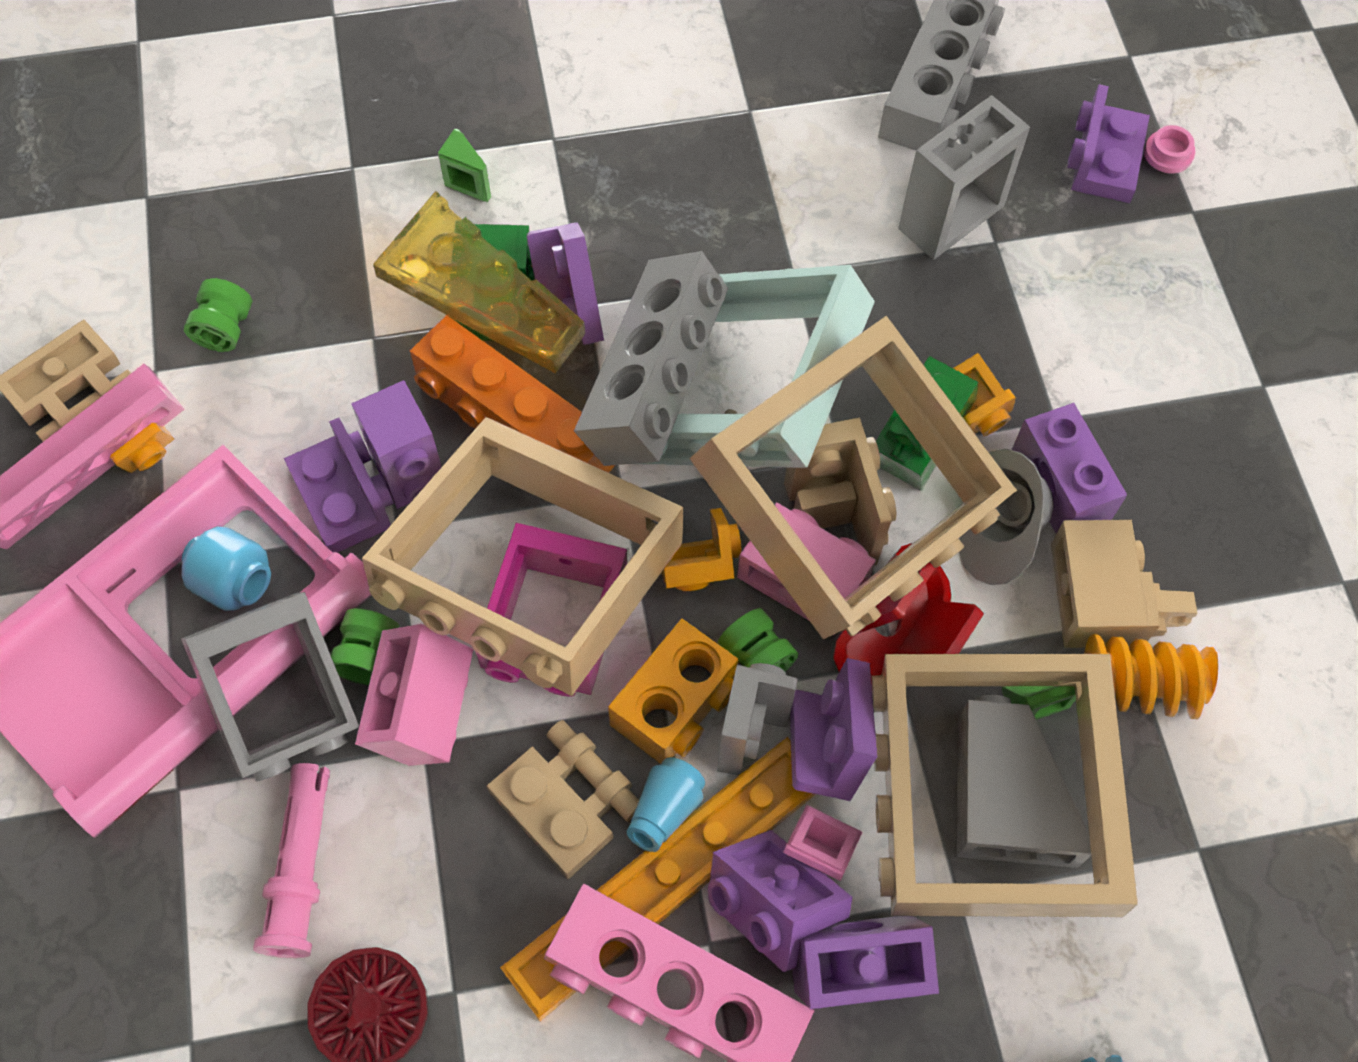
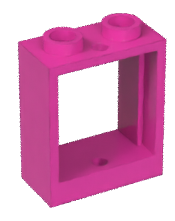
M516 522L487 609L511 620L527 569L603 587L601 600L626 567L627 549ZM476 652L480 668L485 669L486 674L509 683H516L519 681V678L530 680L523 671L502 660L490 661ZM603 654L572 696H575L576 692L592 695ZM553 686L551 688H544L556 695L572 697Z

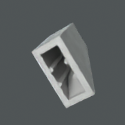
M983 695L975 700H968L958 718L956 857L1072 868L1080 867L1091 856L1089 832L1030 706L1012 704L1009 698L1001 695Z

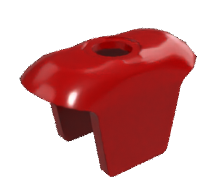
M912 543L901 546L888 563L912 545ZM929 562L918 571L924 580L915 589L895 602L888 595L876 605L881 616L875 622L866 625L852 637L845 629L841 631L836 641L833 659L839 672L847 658L870 663L872 686V675H881L886 654H959L983 617L984 612L976 604L951 602L952 594L948 577L941 566L934 568ZM898 620L896 630L888 637L881 635L875 629Z

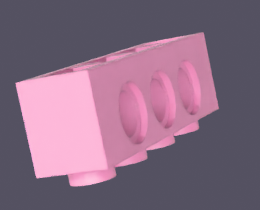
M584 883L544 957V960L555 965L550 974L555 980L581 994L585 993L589 985L612 997L607 1006L608 1009L639 1026H642L647 1016L669 1028L664 1040L696 1058H700L705 1048L727 1062H791L814 1013L813 1009ZM620 941L631 948L635 963L629 975L616 978L608 975L601 968L599 952L606 943ZM676 972L687 979L691 995L684 1008L680 1010L669 1009L659 1000L657 984L664 973ZM725 1003L739 1006L747 1018L745 1034L736 1042L725 1040L716 1029L715 1017L717 1011Z

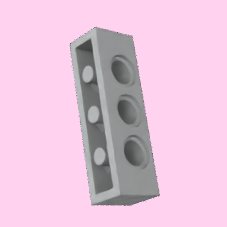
M933 0L884 104L878 138L917 150L957 121L959 111L954 109L957 102L965 105L974 83L975 76L970 74L971 69L980 70L986 58L990 41L985 40L987 34L996 36L1001 24L1005 8L998 6L999 0Z
M702 251L648 260L574 429V432L604 466L660 461L728 290L722 277L716 272Z

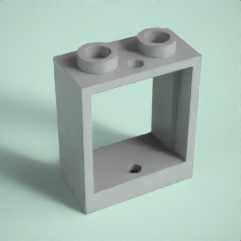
M991 95L918 148L915 153L898 229L929 257L935 260L1005 206L1030 126ZM962 139L966 144H958L956 140Z
M305 592L294 593L181 638L235 771L242 778L253 774L256 781L271 778L291 767L288 758L308 749H311L313 756L330 752L348 742L345 733L359 728ZM293 624L330 716L247 751L209 657Z

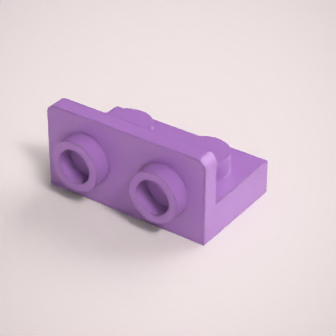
M1099 84L1093 101H1083L1077 118L1075 130L1082 131L1083 136L1082 139L1075 138L1068 159L1067 168L1075 169L1071 190L1130 203L1136 190L1150 115L1106 106L1105 102L1109 86Z
M578 222L528 232L526 238L546 333L552 336L578 330L583 345L605 341L585 236Z
M340 417L329 421L334 433L333 437L284 458L326 547L332 553H338L386 531L391 523L385 508L394 504L381 475L377 474L370 478L363 465L372 459L360 433L357 430L348 434Z
M847 658L837 678L827 681L822 695L795 690L790 711L792 786L794 789L847 801L852 800L877 758L870 663Z
M769 830L713 852L711 877L708 886V901L714 910L742 933L759 952L767 956L783 972H786L797 966L800 940L849 918L852 896L823 872L784 854L783 851L787 842L775 832Z

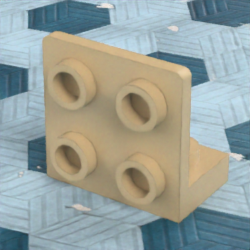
M860 417L825 424L808 467H787L784 483L789 501L796 500L799 490L843 481H852L857 500L851 521L858 543L867 551L868 556L876 560L875 565H877L883 546L887 545L889 541L888 530L890 524L896 520L897 516L893 493L889 487L882 488L877 473L880 469V454L874 437L866 438Z

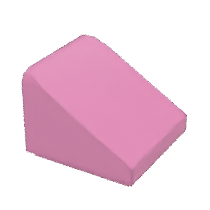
M806 805L783 853L841 881L862 835V831Z

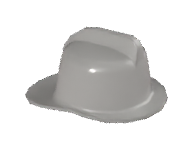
M1010 449L990 451L989 454L1017 491L996 507L1000 516L995 523L976 535L969 529L959 537V540L964 545V548L959 553L965 568L976 580L989 585L1007 584L1024 573L1033 561L1039 543L1040 532L1044 530L1050 521L1054 506L1052 492L1045 479L1040 476L1035 464L1024 454Z

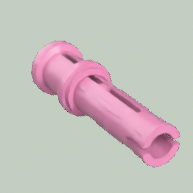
M299 763L291 766L289 793L274 877L269 878L267 884L263 886L262 897L268 900L262 936L255 938L253 951L266 956L279 958H305L311 956L312 943L307 941L311 907L319 902L320 896L318 884L313 881L314 867L324 812L328 779L330 778V770L326 767L320 768L319 773H317L319 769L317 764Z

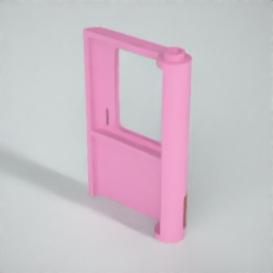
M224 445L220 446L0 623V732L54 791L52 794L59 804L94 838L114 821H117L167 777L173 769L218 731L198 679L188 677L128 614L129 604L182 561L183 551L190 540L214 527H223L242 511L254 512L315 573L314 580L301 592H305L323 638L342 622L347 610L357 609L372 596L369 591L363 562L353 553H350L345 558L337 552L332 553ZM293 624L238 645L213 667L233 717L304 655Z

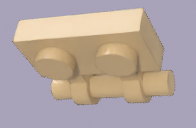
M83 319L1 374L0 392L29 426L47 414L52 417V422L36 432L38 437L44 442L130 375L131 372L127 369L111 381L105 376V374L121 363L109 346ZM88 386L95 391L69 410L63 404Z
M561 720L546 735L560 750L556 757L548 763L532 746L489 783L487 788L495 800L563 875L569 879L613 839V832L600 818L613 807L626 822L632 820L639 799L630 791L632 783L621 771L618 770L613 773L594 753L596 745L583 732L576 734L564 720ZM576 769L596 789L586 801H583L564 781Z

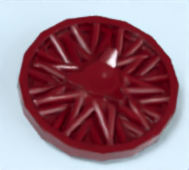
M379 947L354 949L333 960L316 979L307 1003L308 1029L317 1049L331 1062H397L403 1059L421 1038L428 1017L427 989L418 970L399 953Z

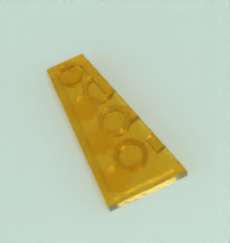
M437 191L431 195L373 263L377 278L555 374L585 335V322L538 280L531 281L517 268V262L503 249L497 251L481 237L480 229L466 217L461 219L449 208L448 201Z

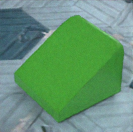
M455 128L438 152L444 185L481 201L488 202L491 198L487 166L461 131Z
M1002 686L1003 695L1009 698L1012 704L1029 705L1036 720L1069 709L1076 700L1075 686Z

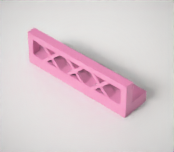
M142 364L0 475V548H10L114 466L115 463L111 460L110 455L149 424L155 422L163 427L185 410L150 367Z

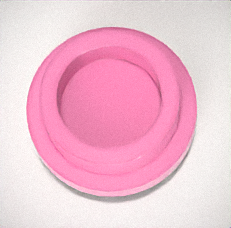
M1175 125L1164 126L1148 138L1144 147L1145 158L1153 168L1161 172L1171 174L1182 172L1191 165L1195 157L1194 139L1182 127Z

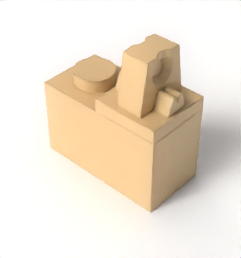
M1132 520L1063 521L1051 543L1064 648H1085L1091 634L1100 635L1104 644L1112 636L1123 637L1129 647L1130 643L1135 639L1149 641L1151 637L1163 636L1167 633L1166 627L1187 626L1191 623L1192 618L1196 617L1197 607L1194 592L1160 590L1159 583H1153L1152 572H1143L1145 563L1144 547L1140 540H1135Z

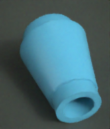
M673 757L664 759L661 765L653 766L632 817L631 824L626 831L629 839L646 851L657 852L662 843L674 833L703 801L702 789L705 786V780L701 773L689 763Z

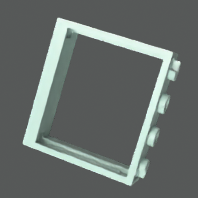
M851 265L719 274L728 290L715 322L819 317L792 381H794L861 334L875 301ZM843 380L739 453L738 457L744 465L749 467L807 468ZM678 414L660 461L637 464L694 465L689 458L711 438L745 414Z

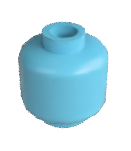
M217 526L203 532L200 536H196L189 541L182 554L181 575L184 586L193 594L221 610L234 611L245 605L255 603L262 597L270 583L271 570L267 552L258 543L231 528Z

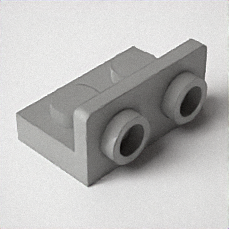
M755 663L750 668L740 665L736 666L721 735L717 771L739 776L742 771L744 757L756 760L763 723L787 727L797 678L787 676L781 668L765 663Z

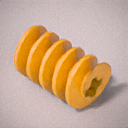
M1091 634L1087 640L1084 654H1110L1118 711L1127 712L1133 696H1138L1143 714H1151L1156 700L1162 699L1165 715L1175 717L1180 702L1185 701L1189 718L1198 720L1202 714L1204 704H1208L1214 694L1218 680V654L1214 647L1206 646L1199 651L1195 645L1182 644L1175 649L1171 642L1159 641L1152 648L1149 642L1143 639H1135L1128 647L1123 637L1112 636L1104 644L1100 635Z

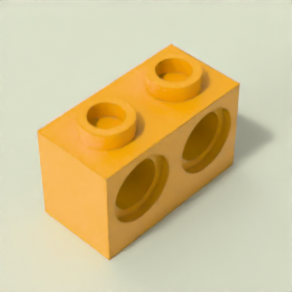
M681 618L608 706L610 726L660 764H662L664 759L674 757L676 753L681 757H685L700 739L704 728L699 724L713 708L717 712H721L728 705L738 658ZM697 665L706 668L711 673V676L703 682L694 683L686 680L681 675V672L689 666ZM665 709L670 711L676 720L667 727L656 728L649 725L644 718L652 710Z

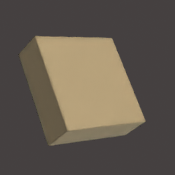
M843 481L799 490L796 495L794 509H799L812 516L822 529L851 523L857 500L852 481Z

